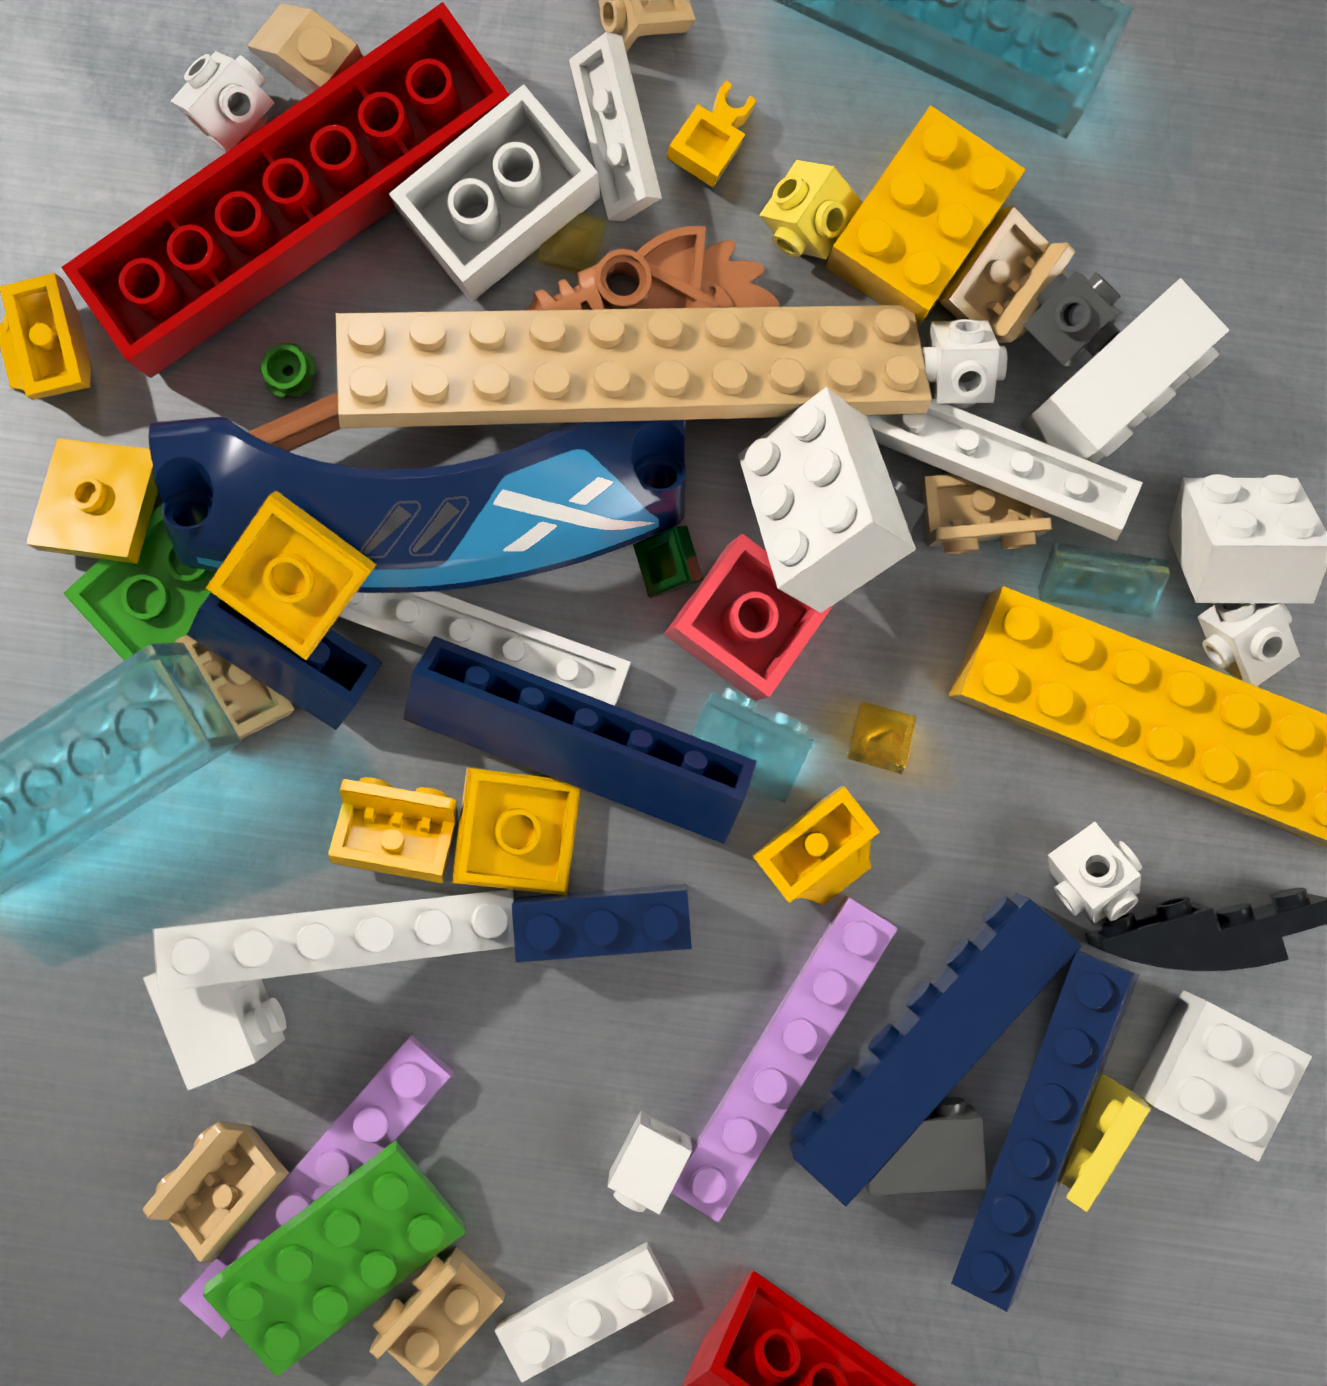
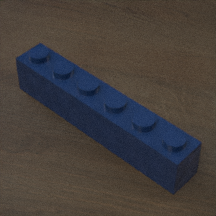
M436 636L433 637L412 672L403 720L722 844H725L744 803L757 763L754 759Z
M1016 893L1011 899L1004 896L998 900L984 916L983 921L987 926L972 942L968 938L964 939L951 951L945 960V964L949 968L934 984L927 981L913 993L906 1004L910 1011L895 1027L891 1023L884 1026L871 1040L868 1050L872 1053L857 1069L853 1066L846 1068L831 1085L829 1092L833 1096L818 1112L813 1108L808 1110L793 1127L791 1136L794 1139L789 1145L794 1160L845 1207L1081 947L1072 936L1030 898Z
M1076 951L951 1282V1284L1006 1312L1018 1299L1139 977L1137 973L1084 952Z

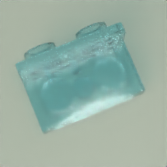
M726 687L722 696L711 692L691 735L756 760L757 763L749 787L785 803L808 753L812 752L817 742L805 736L809 726L780 712H777L774 721L753 711L757 701Z

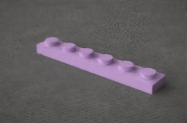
M845 897L694 1144L692 1152L671 1191L673 1195L713 1220L720 1221L898 927L850 897Z
M411 1035L179 1300L222 1338L231 1326L203 1297L205 1283L394 1142L447 1082L454 1071L414 1035Z

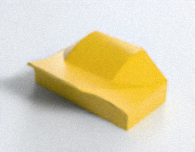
M54 272L0 286L5 315L0 324V348L10 388L24 390L25 395L32 400L89 388L92 365L79 312L64 279Z
M841 786L773 836L752 856L788 903L794 899L803 898L824 905L871 869V841L880 831L845 786Z

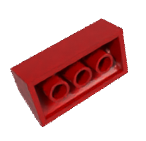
M754 1270L746 1276L702 1340L682 1386H916Z

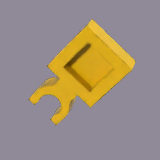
M725 80L716 95L713 112L697 104L669 145L666 155L667 159L711 187L715 186L741 147L745 134L737 128L747 121L757 101L752 96H749L743 107H730L726 99L733 84Z

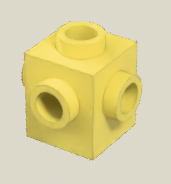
M796 160L785 178L775 187L771 199L759 216L774 232L772 240L783 252L796 258L805 254L827 259L833 245L863 202L835 166Z

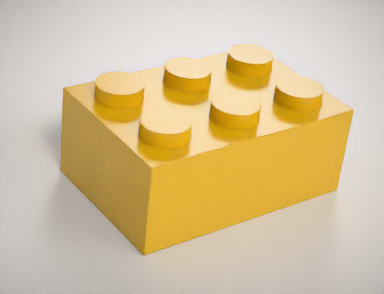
M930 105L833 245L826 268L878 304L901 305L915 314L917 328H919L942 292L1011 195L1026 169Z

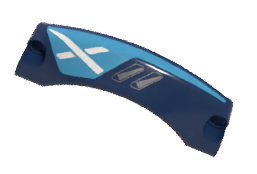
M225 417L151 422L149 426V449L153 464L154 480L163 502V520L177 558L183 565L190 568H198L215 573L268 496L275 490L377 564L357 593L444 591L528 577L590 560L646 539L661 531L676 527L683 520L685 513V420L565 423L537 439L498 454L458 464L418 469L358 468L314 460L268 444L246 432Z

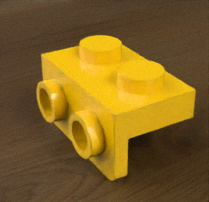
M364 777L359 779V781L343 779L339 790L343 803L328 853L330 863L443 883L458 824L456 800L449 798L444 792L434 788L420 787L415 791L393 788L386 781L372 777Z

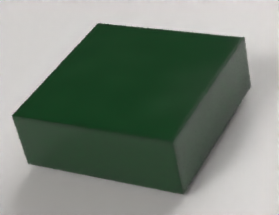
M687 525L673 527L633 544L649 598L660 597L703 580Z

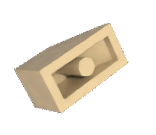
M281 3L247 45L253 54L307 95L363 58L360 48L355 41L313 9Z

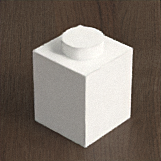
M641 1110L609 1171L607 1187L615 1191L613 1194L615 1199L634 1211L644 1212L645 1208H648L660 1215L692 1152L691 1136Z

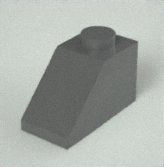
M945 1097L865 1185L869 1195L987 1189L982 1116L971 1104L965 1105L964 1099Z

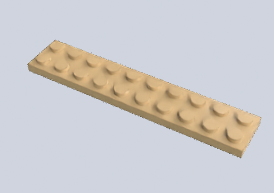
M901 305L336 313L338 417L340 428L787 417L825 387H828L843 398L847 404L864 415L926 414L932 402L915 314Z

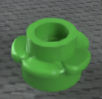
M283 343L273 346L265 353L261 362L260 372L265 378V387L273 395L281 398L291 395L296 398L304 395L311 388V377L316 374V363L310 353L301 351L299 345ZM288 366L294 369L291 376L284 375V369Z

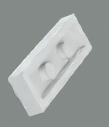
M605 32L570 58L569 62L595 168L598 172L608 220L624 222L662 199L623 38L621 35Z
M645 1242L497 1322L495 1333L522 1383L674 1301V1291L648 1242Z

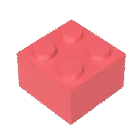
M740 534L726 546L664 635L750 699L757 701L771 696L834 605L820 613L779 590L767 552L744 534Z

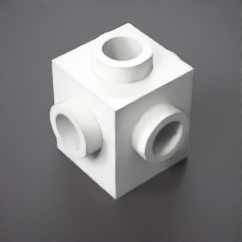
M217 51L211 56L209 54L201 56L188 68L184 76L187 83L170 101L212 144L226 152L235 147L242 139L245 140L261 129L267 121L265 113L274 105V101L261 89L266 82L265 78L248 60L241 55L234 60Z
M988 320L931 321L929 347H923L922 353L925 372L927 373L928 382L936 404H948L956 408H969L976 403H994L996 381H1004L1006 376L1007 352L1005 346H999Z
M1216 603L1197 616L1206 637L1202 645L1211 661L1235 678L1256 687L1300 657L1288 625L1292 622V617L1283 603Z
M1096 822L1048 854L1050 873L1059 883L1054 887V890L1073 915L1076 916L1083 912L1094 925L1106 916L1110 921H1114L1126 914L1137 904L1139 899L1135 895L1140 893L1141 875L1138 871L1142 869V865L1133 851L1124 842L1119 841L1114 844Z

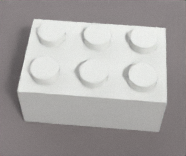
M524 84L389 193L401 219L471 303L601 197L596 169Z
M1180 278L1022 422V425L1036 440L1096 464L1104 456L1108 457L1129 439L1133 435L1132 429L1166 405L1177 394L1175 392L1176 389L1189 378H1194L1219 356L1220 353L1213 345L1229 329Z
M825 387L738 454L777 588L816 611L824 612L916 550L868 417L847 404L843 398L828 387Z

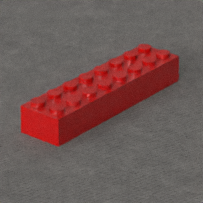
M442 2L61 268L127 362L149 378H152L396 208L389 195L390 192L510 95L444 2Z

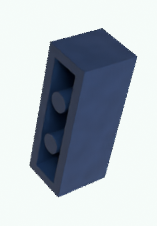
M210 593L200 606L187 633L195 641L335 730H337L355 707L383 663L331 628L309 658L305 660L213 593Z
M687 884L567 893V895L518 897L512 903L516 963L692 949Z

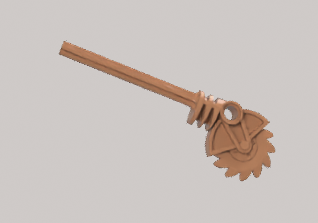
M686 226L672 229L654 237L637 252L627 249L609 252L602 257L599 264L577 273L578 286L572 288L565 279L558 281L559 294L551 297L544 289L533 292L534 298L530 306L521 311L779 307V301L766 289L751 283L762 275L765 270L763 265L747 260L729 261L735 250L734 241H720L704 250L706 226ZM616 274H626L635 281L637 290L627 296L616 295L609 289L607 280ZM338 392L255 428L248 433L268 444L290 452L341 429L338 417Z

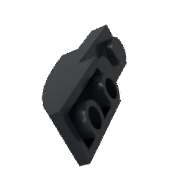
M1306 888L1287 889L1272 894L1271 904L1253 909L1249 903L1221 908L1216 911L1218 919L1215 917L1213 908L1191 903L1189 897H1180L1156 904V913L1137 919L1134 913H1126L1114 921H1110L1107 917L1100 921L1102 929L1085 933L1088 944L1099 950L1132 962L1159 968L1186 971H1229L1254 968L1289 960L1282 937L1326 925L1327 897L1309 894Z

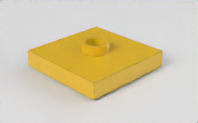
M57 438L26 544L39 551L138 564L158 493L154 480L150 449Z
M275 490L261 506L206 589L307 660L377 564Z
M466 768L451 881L459 884L567 895L581 788L555 778Z

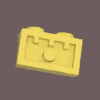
M1106 1074L1101 1075L1061 1181L1062 1184L1071 1189L1066 1198L1086 1212L1094 1204L1154 1107Z

